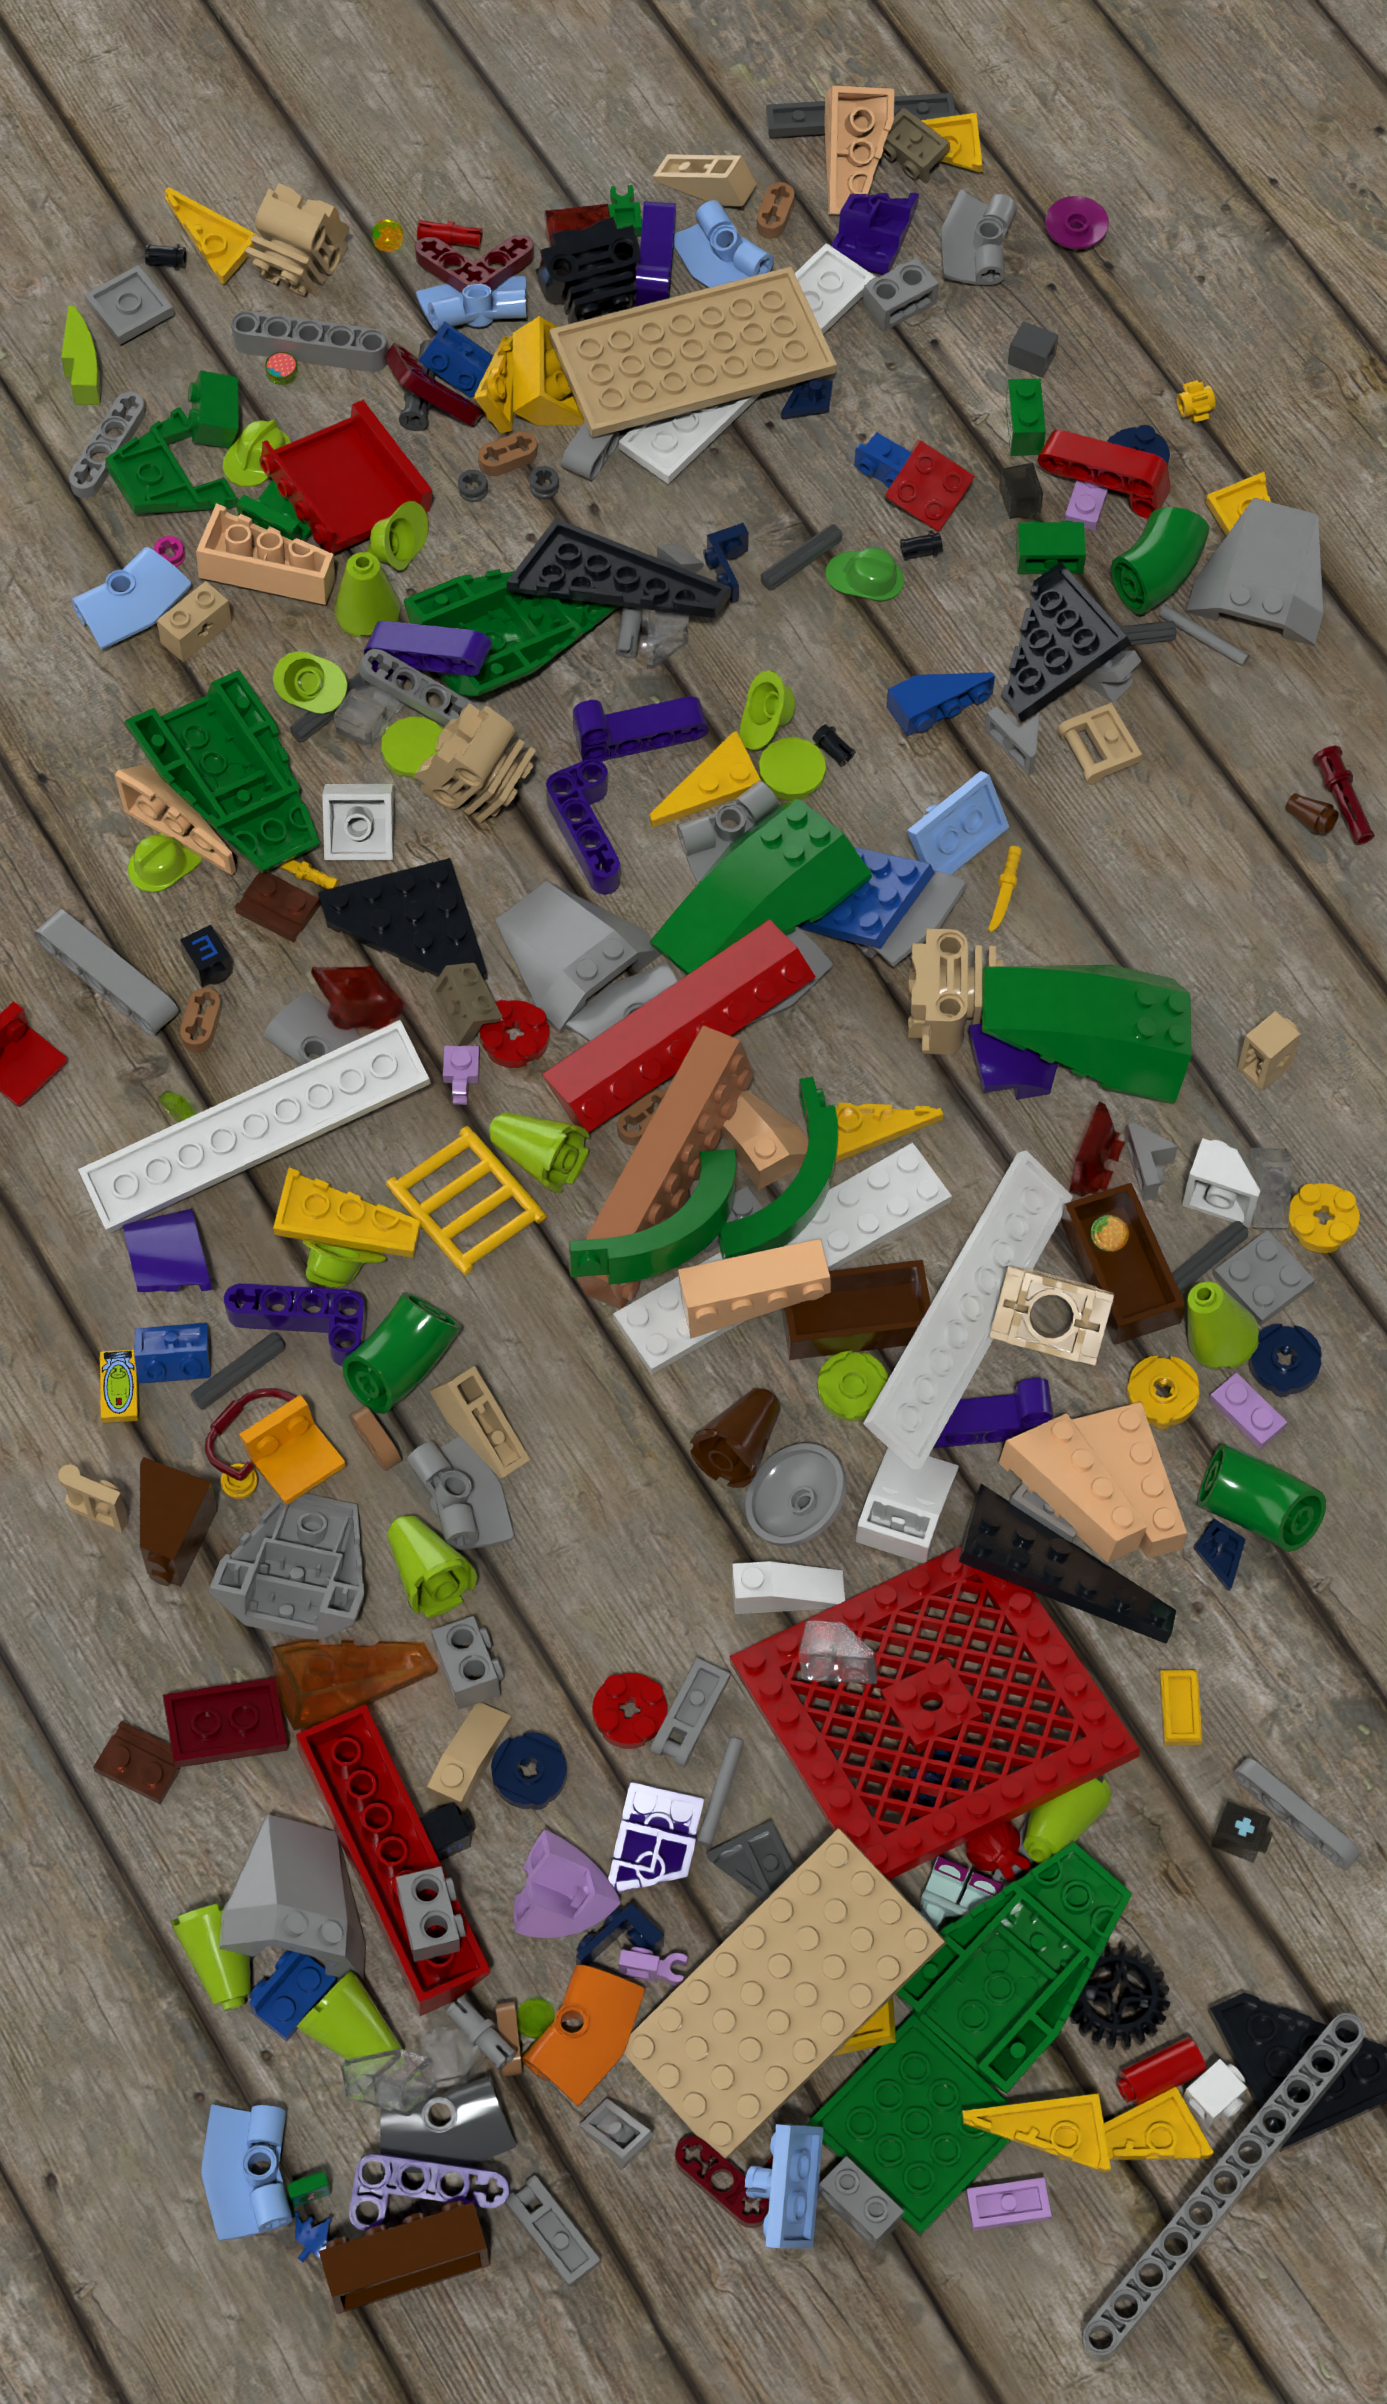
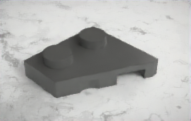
M772 1821L706 1852L710 1862L763 1902L796 1871Z

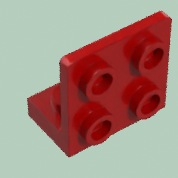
M917 439L911 449L913 452L885 493V496L936 531H940L975 476L923 441Z
M13 1001L0 1013V1093L17 1107H21L67 1064V1058L28 1026L24 1009Z

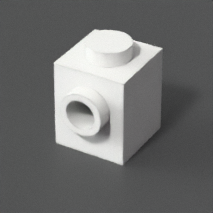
M1219 2059L1186 2089L1183 2099L1210 2128L1223 2115L1230 2119L1244 2106L1245 2103L1242 2101V2098L1247 2090V2087L1244 2085L1245 2078L1232 2064L1227 2066Z

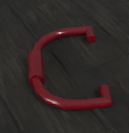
M263 1388L246 1393L237 1401L233 1400L210 1425L211 1430L205 1440V1454L210 1464L220 1472L238 1481L244 1480L253 1470L254 1465L251 1462H247L239 1471L223 1463L214 1452V1441L217 1436L223 1434L243 1411V1407L250 1401L262 1397H275L289 1402L297 1396L276 1388Z

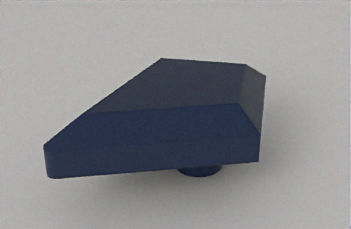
M811 379L797 383L781 411V418L829 412L833 381Z
M1215 1519L1195 1545L1194 1550L1226 1590L1230 1591L1246 1539Z

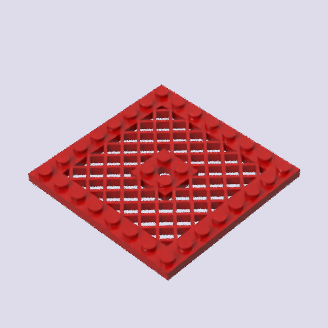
M963 1545L729 1656L731 1666L833 1832L838 1828L841 1829L888 1880L1140 1756L1138 1745L1033 1591L960 1563L959 1558ZM963 1592L980 1595L977 1604L960 1601ZM953 1593L951 1599H949V1598H944V1597H946V1596H948V1595H950V1594ZM988 1597L995 1606V1608L985 1606ZM930 1608L946 1610L944 1620L927 1617ZM920 1609L919 1615L912 1614V1612ZM955 1613L972 1616L970 1625L954 1623ZM981 1618L998 1622L995 1631L978 1628ZM897 1624L914 1626L911 1636L894 1633ZM1006 1624L1008 1625L1014 1636L1003 1633ZM887 1625L886 1631L879 1629V1628H881V1627ZM928 1629L939 1632L937 1641L921 1639L922 1630ZM948 1634L964 1637L962 1647L945 1644ZM864 1640L881 1642L878 1652L862 1649ZM973 1640L990 1643L988 1652L970 1649ZM854 1641L853 1647L846 1645ZM890 1644L905 1647L904 1657L887 1654ZM998 1646L1015 1648L1013 1658L996 1655ZM915 1650L932 1653L929 1663L912 1660ZM1024 1651L1032 1663L1021 1660ZM836 1655L848 1658L845 1668L828 1665L831 1656ZM940 1656L957 1659L955 1667H952L947 1658L939 1662ZM821 1657L820 1662H815V1661H813V1660H815V1659ZM857 1660L873 1664L870 1674L854 1670ZM966 1661L982 1664L980 1675L963 1671ZM882 1666L899 1669L896 1679L879 1676ZM991 1667L1009 1670L1006 1679L988 1677ZM803 1671L815 1674L812 1684L795 1681L798 1672ZM907 1672L915 1673L906 1678ZM1017 1672L1034 1676L1031 1686L1015 1683L1014 1680ZM824 1676L840 1680L837 1690L821 1686ZM1042 1679H1044L1051 1690L1040 1688ZM849 1682L866 1685L863 1694L858 1695L846 1692ZM964 1684L975 1686L972 1696ZM874 1688L882 1689V1700L871 1698ZM984 1688L1001 1692L998 1702L981 1699ZM796 1693L807 1696L804 1705H802ZM1009 1695L1027 1698L1024 1708L1008 1705ZM816 1698L832 1701L829 1712L813 1708ZM930 1700H936L942 1704L935 1711H928L922 1708L923 1704ZM1035 1700L1052 1703L1050 1714L1032 1710ZM841 1704L858 1707L855 1716L850 1717L838 1714ZM1061 1706L1069 1718L1058 1716ZM866 1710L883 1713L880 1723L863 1720ZM983 1712L994 1714L990 1724L983 1723ZM892 1715L900 1728L889 1725ZM1002 1716L1018 1719L1017 1729L999 1726ZM813 1721L824 1723L821 1734ZM1032 1722L1045 1725L1043 1735L1025 1732L1027 1723ZM833 1725L850 1729L847 1738L842 1739L830 1736ZM1059 1728L1072 1731L1069 1741L1051 1738L1053 1729ZM858 1732L874 1734L875 1738L872 1745L855 1742ZM969 1732L986 1736L983 1746L965 1743ZM959 1734L957 1741L949 1739ZM884 1737L900 1740L898 1751L881 1748ZM994 1739L1012 1742L1009 1752L992 1749ZM909 1744L912 1745L917 1754L925 1750L924 1756L906 1753ZM1020 1744L1037 1747L1038 1750L1035 1758L1017 1754ZM830 1749L842 1751L838 1761ZM935 1749L953 1752L950 1762L932 1759ZM1046 1750L1055 1751L1054 1753L1044 1757ZM851 1753L867 1757L864 1768L847 1764ZM961 1754L979 1758L976 1768L958 1765ZM876 1759L892 1762L893 1765L890 1773L873 1770ZM987 1760L1005 1764L1002 1774L984 1771ZM902 1765L918 1768L916 1779L898 1776ZM1013 1766L1021 1768L1011 1773ZM927 1772L944 1774L942 1785L925 1782ZM848 1777L859 1779L856 1790ZM953 1777L970 1780L968 1791L951 1788ZM868 1781L885 1785L882 1796L865 1792ZM979 1783L988 1784L987 1786L977 1790ZM894 1787L911 1791L908 1802L891 1798ZM920 1793L937 1797L934 1808L916 1804ZM946 1799L954 1801L944 1806ZM865 1805L877 1808L874 1819ZM886 1810L903 1814L900 1825L883 1821ZM912 1816L920 1817V1819L910 1823Z

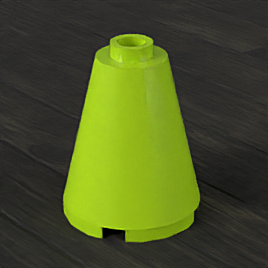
M368 552L356 553L348 559L334 606L337 623L343 631L353 637L361 638V635H371L376 623L379 621L398 622L401 609L399 597L378 558Z
M504 1112L500 1116H496L489 1127L491 1142L541 1185L552 1192H563L564 1190L560 1187L565 1183L572 1185L584 1168L589 1149L584 1147V1139L590 1140L586 1129L581 1126Z
M1201 1282L1194 1286L1188 1295V1345L1192 1355L1199 1364L1213 1370H1218L1217 1367L1227 1366L1230 1369L1236 1368L1249 1360L1259 1343V1328L1255 1317L1218 1284L1214 1282Z
M401 1516L392 1522L387 1532V1539L409 1606L417 1615L418 1612L424 1613L426 1617H436L458 1607L463 1602L460 1596L467 1588L472 1592L476 1586L478 1576L472 1564L418 1517Z
M1095 1778L1031 1810L1024 1839V1848L1033 1861L1041 1864L1071 1843L1076 1842L1106 1811L1112 1794L1109 1784L1105 1779L1101 1783Z
M217 1903L178 1916V1919H172L171 1924L213 2006L222 2005L223 2011H228L246 2005L244 1998L250 1996V1956L219 1949L221 1916L224 1907L218 1906Z
M351 1971L297 2025L303 2034L376 2079L381 2073L388 2078L404 2062L399 2057L404 2051L357 1975Z

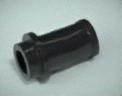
M175 243L174 247L146 245L145 254H153L145 257L146 265L173 266L174 269H179L180 266L185 267L187 261L186 247H181L177 243Z
M928 531V535L900 539L901 553L904 560L932 554L935 557L937 553L943 552V544L939 532L933 533V531Z
M824 724L815 732L812 739L818 748L825 750L842 767L846 765L844 760L849 762L856 751L835 733L836 728L834 726L829 727L827 724Z

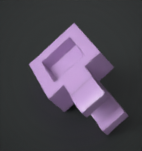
M444 1046L443 1083H452L453 1105H467L468 1083H478L479 1046Z
M633 1947L630 1951L621 1949L618 1964L619 1975L657 1982L658 1979L666 1981L673 1986H679L684 1981V1976L675 1975L670 1969L676 1964L687 1966L688 1957L681 1953H673L666 1959L659 1960L658 1956H653V1952L645 1948Z

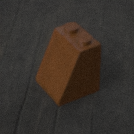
M143 1457L140 1463V1550L149 1577L158 1584L169 1586L172 1583L181 1587L218 1511L212 1484L204 1479Z

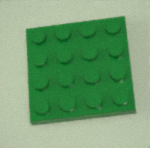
M913 2014L895 2032L896 2042L883 2045L812 2117L806 2126L824 2127L822 2144L840 2161L847 2156L904 2211L902 2220L921 2237L1012 2141L963 2124L962 2111L1010 2104Z

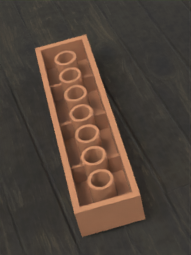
M702 1026L585 1240L621 1237L647 1230L667 1220L685 1205L689 1187L694 1179L697 1180L699 1178V1152L710 1151V1149L716 1148L721 1136L720 1130L725 1121L733 1117L739 1095L742 1090H747L753 1078L752 1068L739 1039ZM607 1275L576 1277L585 1295L618 1309L624 1308L628 1300L631 1301L635 1297L639 1288V1280L609 1285Z

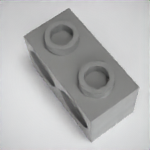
M915 258L907 263L899 264L892 271L881 277H875L864 285L863 307L883 331H886L937 304L939 283L919 259Z
M474 1616L431 1630L435 1651L458 1710L500 1696L498 1681L504 1679L502 1669L497 1658L490 1659L487 1650L491 1649L492 1645L485 1627L478 1628ZM462 1643L471 1644L468 1648L465 1649L456 1648L459 1644ZM474 1674L483 1675V1677H481L478 1680L468 1679L471 1675Z
M442 1866L396 1877L397 1893L414 1962L459 1952V1938L465 1937V1930L461 1914L453 1915L450 1902L456 1901L452 1878H444ZM424 1889H431L438 1895L432 1901H422L417 1897V1894ZM433 1925H440L447 1931L439 1938H432L426 1934V1930Z
M847 2156L819 2184L818 2196L874 2250L902 2223L904 2211Z

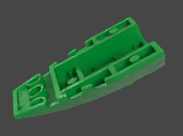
M500 569L486 571V575L473 578L471 574L459 576L404 599V606L410 624L474 630L483 633L491 640L492 646L478 675L467 676L437 672L452 691L459 695L480 696L534 673L620 606L508 592L506 582L514 571L501 573Z
M240 670L212 681L206 696L162 716L159 715L154 707L125 720L124 724L159 776L261 873L319 847L320 842L306 804L302 803L298 793L300 788L296 777L293 778L286 750L281 747L276 723Z
M800 799L782 803L730 843L654 935L650 943L651 946L688 975L767 920H771L786 936L796 931L795 926L807 920L810 923L817 921L873 878V876L842 831Z
M1116 965L986 966L982 969V1032L1023 1051L1026 1048L1040 1054V1059L1051 1064L1056 1061L1072 1068L1071 1073L1081 1078L1089 1076L1100 1081L1099 1086L1107 1090L1174 1104L1177 1101L1192 1056L1190 993L1173 978Z
M1073 1842L1033 1868L1030 1873L1018 1881H1014L1003 1888L1000 1893L988 1901L982 1902L956 1922H952L944 1927L939 1934L947 1943L895 1995L912 2014L979 2076L1007 2094L1059 2036L1132 1893Z

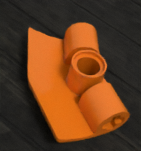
M575 1965L561 2008L555 2015V2020L523 2055L521 2060L536 2076L546 2082L550 2080L576 2106H580L625 2053L644 1997V1988L605 1971L586 1965ZM570 2019H577L583 2024L582 2028L575 2033L565 2031L562 2026Z

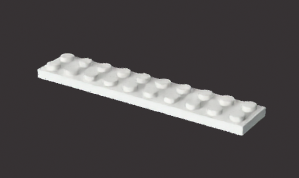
M827 243L795 273L823 334L863 297L864 285L876 277ZM762 393L635 426L619 441V450L669 484Z
M401 1020L88 1164L78 1169L106 1232L110 1234L123 1228L122 1225L136 1222L431 1084Z
M912 1142L830 1189L815 1217L798 1236L785 1246L821 1239L828 1270L833 1271L951 1203L952 1195ZM721 1252L701 1264L722 1260ZM679 1276L613 1313L614 1322L651 1375L743 1323L740 1322L691 1339L681 1301Z
M1027 1150L1019 1152L1015 1156L863 1423L911 1470L923 1467L994 1339L990 1338L989 1335L1008 1265L1024 1269L1034 1268L1063 1216L1065 1203L1070 1202L1073 1198Z

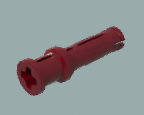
M1335 745L1326 747L1314 755L1313 762L1321 769L1325 778L1323 782L1325 789L1333 792L1355 845L1365 844L1371 841L1375 835L1352 787L1353 774L1345 767L1341 758L1343 754L1341 747ZM1348 802H1350V805H1351V807H1352V809H1353V811H1354V814H1355V816H1356V818H1357L1356 821L1354 820V817H1353V815H1352V813H1351V811H1350V808H1349V806H1348Z

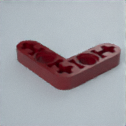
M514 235L473 262L440 239L425 237L416 243L415 255L416 262L421 267L461 293L465 287L472 284L487 285L492 291L532 262L534 258V243L528 236ZM493 264L505 265L503 268L499 269L490 267ZM448 265L459 266L458 269L454 270L445 269Z
M396 343L392 344L384 357L401 385L466 424L475 426L483 414L481 408L427 376L415 355Z
M691 2136L679 2142L675 2151V2162L678 2169L739 2224L746 2228L760 2227L768 2214L769 2200L764 2198L760 2202L759 2212L761 2214L759 2216L754 2213L748 2217L745 2216L743 2202L747 2201L752 2204L756 2200L755 2198H749L746 2194L748 2189L745 2187L746 2177L701 2138ZM696 2148L701 2150L699 2158L707 2167L711 2160L716 2162L708 2169L703 2179L698 2176L703 2173V2168L697 2162L685 2163L686 2154L684 2150L688 2149L691 2152L696 2150ZM773 2156L767 2161L763 2168L772 2169ZM725 2172L733 2178L734 2184L729 2191L722 2193L713 2189L711 2179L716 2173Z

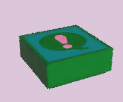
M322 2171L291 2182L287 2186L294 2208L331 2194L327 2178Z

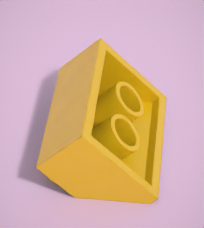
M538 316L513 332V412L536 426L583 425L585 422L549 340V329L557 328L558 326Z

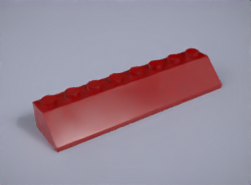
M767 920L541 1075L572 1123L585 1128L589 1133L677 1073L702 1026L731 1036L816 978V976L793 942L771 920Z
M366 1704L297 1733L298 1752L419 2015L422 2016L456 2001L487 1977L491 1970L457 1898L456 1901H451L450 1903L453 1915L461 1914L464 1925L465 1937L459 1938L460 1951L414 1962L397 1893L396 1877L441 1867V1864ZM443 1870L444 1878L447 1879V1876ZM424 1889L417 1894V1897L422 1901H432L438 1894L434 1890ZM433 1925L426 1930V1934L432 1938L442 1937L447 1932L440 1925Z

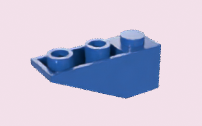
M993 672L915 675L888 689L886 708L907 737L916 732H925L934 723L946 717L953 718L962 709L974 703L981 704L993 694L995 675Z

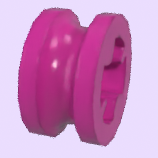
M165 536L155 543L154 551L175 567L180 566L184 562L185 551L182 542L178 538ZM171 548L175 555L168 557L164 550Z

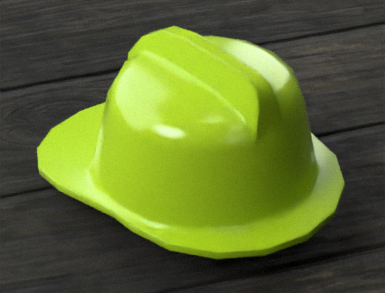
M274 419L270 421L259 420L248 424L242 431L241 436L228 449L223 458L222 467L225 476L233 484L240 487H253L262 484L270 478V475L267 476L263 472L259 462L262 454V442L267 440L274 450L291 443L289 437L278 428V424Z
M407 501L391 517L378 521L371 530V544L366 552L375 555L380 562L390 564L396 570H404L422 549L427 539L428 518L421 504L415 501Z
M296 651L288 653L281 658L274 668L273 683L275 690L283 700L314 713L325 714L339 707L346 697L348 687L346 675L341 667L332 661L308 652Z
M771 670L762 671L755 676L748 691L739 733L744 746L750 750H758L767 745L775 732L790 722L794 715L795 697L792 689L784 685L780 676Z
M162 833L151 835L141 840L137 845L128 864V875L133 885L140 890L152 893L159 892L172 886L179 879L193 871L201 863L202 857L186 849L175 837H167Z
M309 1239L302 1241L303 1244L309 1247L306 1278L311 1282L327 1287L338 1288L347 1285L354 1280L364 1263H382L386 1261V1257L378 1252L328 1245Z

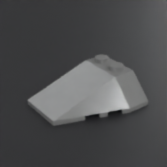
M1253 498L1195 579L1186 613L1218 621L1220 613L1284 629L1282 638L1315 646L1324 615L1318 514Z
M547 880L495 919L499 933L511 958L514 959L519 969L520 977L530 992L534 1006L541 1008L545 1012L547 1022L559 1034L567 1029V1022L586 1006V999L627 967L631 966L638 973L662 955L651 946L650 940L652 938L641 927Z
M307 1493L288 1505L278 1498L260 1517V1523L252 1532H246L242 1536L240 1545L230 1555L226 1554L220 1560L211 1582L209 1593L244 1625L318 1641L354 1625L364 1599L357 1504Z
M267 1814L248 1853L249 1857L243 1871L238 1875L231 1898L225 1904L222 1911L219 1949L255 1957L269 1945L326 1959V1975L343 1978L351 1971L357 1975L360 1982L363 1981L365 1941L336 1832Z

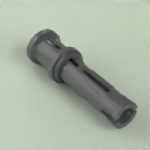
M424 340L420 344L419 362L432 340ZM420 362L426 375L433 379L435 372ZM407 389L404 393V401L406 403L404 410L399 414V422L406 429L413 431L423 430L428 424L426 414L427 409L432 403Z

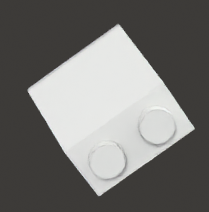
M325 784L322 793L324 860H393V784Z
M1202 1138L1189 1174L1182 1206L1230 1222L1240 1221L1244 1226L1250 1228L1260 1194L1259 1187L1237 1149L1231 1148L1219 1140L1210 1141Z

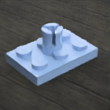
M980 771L939 805L933 804L926 809L929 813L927 815L923 814V818L909 828L907 832L920 862L931 864L933 870L952 875L1010 827L990 775Z
M776 2124V2132L773 2134L770 2144L773 2155L772 2169L750 2166L745 2178V2187L748 2188L746 2190L747 2196L755 2199H769V2210L763 2223V2232L766 2237L765 2247L813 2248L824 2127Z

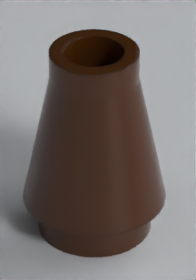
M1294 793L1286 804V811L1293 814L1315 835L1321 833L1325 836L1329 834L1338 820L1339 813L1334 810L1332 804L1304 797L1298 793Z

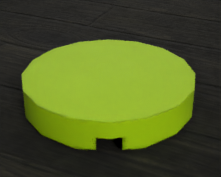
M407 717L396 721L387 728L382 737L381 754L386 767L397 776L402 777L404 775L411 777V779H416L414 775L421 764L429 759L433 753H437L435 751L437 739L443 729L435 721L425 717Z
M798 737L781 738L772 742L762 752L759 760V777L761 781L773 791L777 798L788 801L802 800L809 797L810 793L822 786L826 776L825 757L820 749L810 741Z
M852 1351L838 1353L830 1357L821 1367L817 1380L818 1398L823 1407L837 1418L846 1421L865 1420L889 1379L888 1373L883 1364L871 1354L864 1352L862 1354L852 1353Z

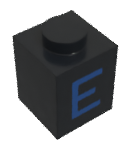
M211 925L180 939L183 957L202 988L209 984L220 983L233 973L230 955Z
M454 1802L419 1818L439 1861L471 1847L470 1833L474 1832V1828L466 1811L459 1813Z

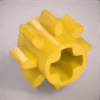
M1198 380L1183 384L1185 392L1177 394L1176 398L1181 416L1183 418L1189 416V420H1194V423L1209 419L1208 411L1216 408V400L1212 388L1209 385L1204 387L1203 382H1198Z

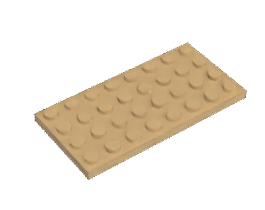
M792 267L549 329V340L592 438L834 374L837 370L836 361Z
M838 1828L630 2034L624 2055L696 2136L704 2140L723 2158L728 2160L947 1942L853 1841Z

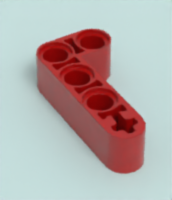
M1054 430L1038 456L1039 465L1047 472L1129 494L1132 510L1145 519H1148L1154 510L1162 508L1170 493L1167 463L1161 457L1152 453L1064 430Z

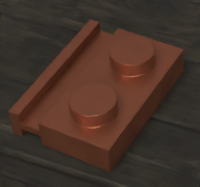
M259 871L244 892L242 900L236 903L235 911L237 914L294 943L298 933L303 931L320 907V899L267 871L264 873Z
M120 1721L119 1728L111 1736L93 1766L94 1771L161 1805L180 1768H174L171 1746Z

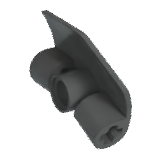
M490 2075L439 2096H382L380 2113L381 2154L471 2166L516 2147V2142L502 2112V2104L497 2089ZM443 2103L449 2107L451 2119L448 2124L440 2125L433 2121L431 2109L434 2104ZM381 2164V2171L385 2173V2168ZM411 2166L406 2168L403 2173H423V2171L418 2167Z

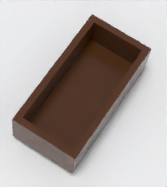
M1132 1183L1065 1203L1061 1223L1087 1283L1097 1286L1098 1289L1114 1293L1106 1324L1114 1345L1180 1324L1186 1306ZM1107 1218L1121 1220L1127 1229L1125 1243L1115 1250L1103 1248L1096 1239L1098 1225Z
M923 1260L829 1271L831 1293L825 1294L816 1300H807L781 1309L789 1360L836 1355L846 1351L860 1352L908 1346L931 1305Z
M455 2201L441 2208L442 2212L431 2216H426V2213H417L403 2219L402 2225L388 2229L387 2225H379L366 2230L364 2237L351 2241L348 2237H342L328 2242L326 2249L320 2250L319 2254L336 2313L347 2312L490 2266L487 2246L474 2203L465 2204L464 2201Z

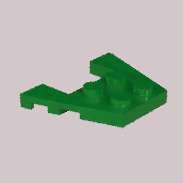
M181 407L170 412V417L162 423L157 421L150 426V431L139 439L137 437L133 438L106 457L105 467L134 514L212 510L216 503L227 509L237 507L238 498L224 477L193 487L167 446L168 444L192 437V429L188 428V419Z

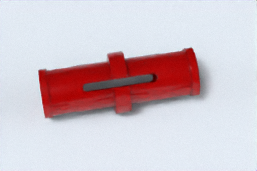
M423 220L418 222L417 240L425 237H435L450 247L452 245L481 248L483 228L455 225V222L448 221L447 224Z

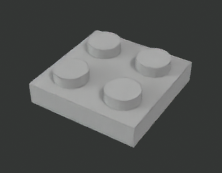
M139 265L84 294L85 303L119 345L174 315L172 305Z
M1269 1230L1259 1235L1215 1268L1213 1272V1277L1255 1317L1259 1326L1263 1325L1312 1288L1315 1283V1279Z

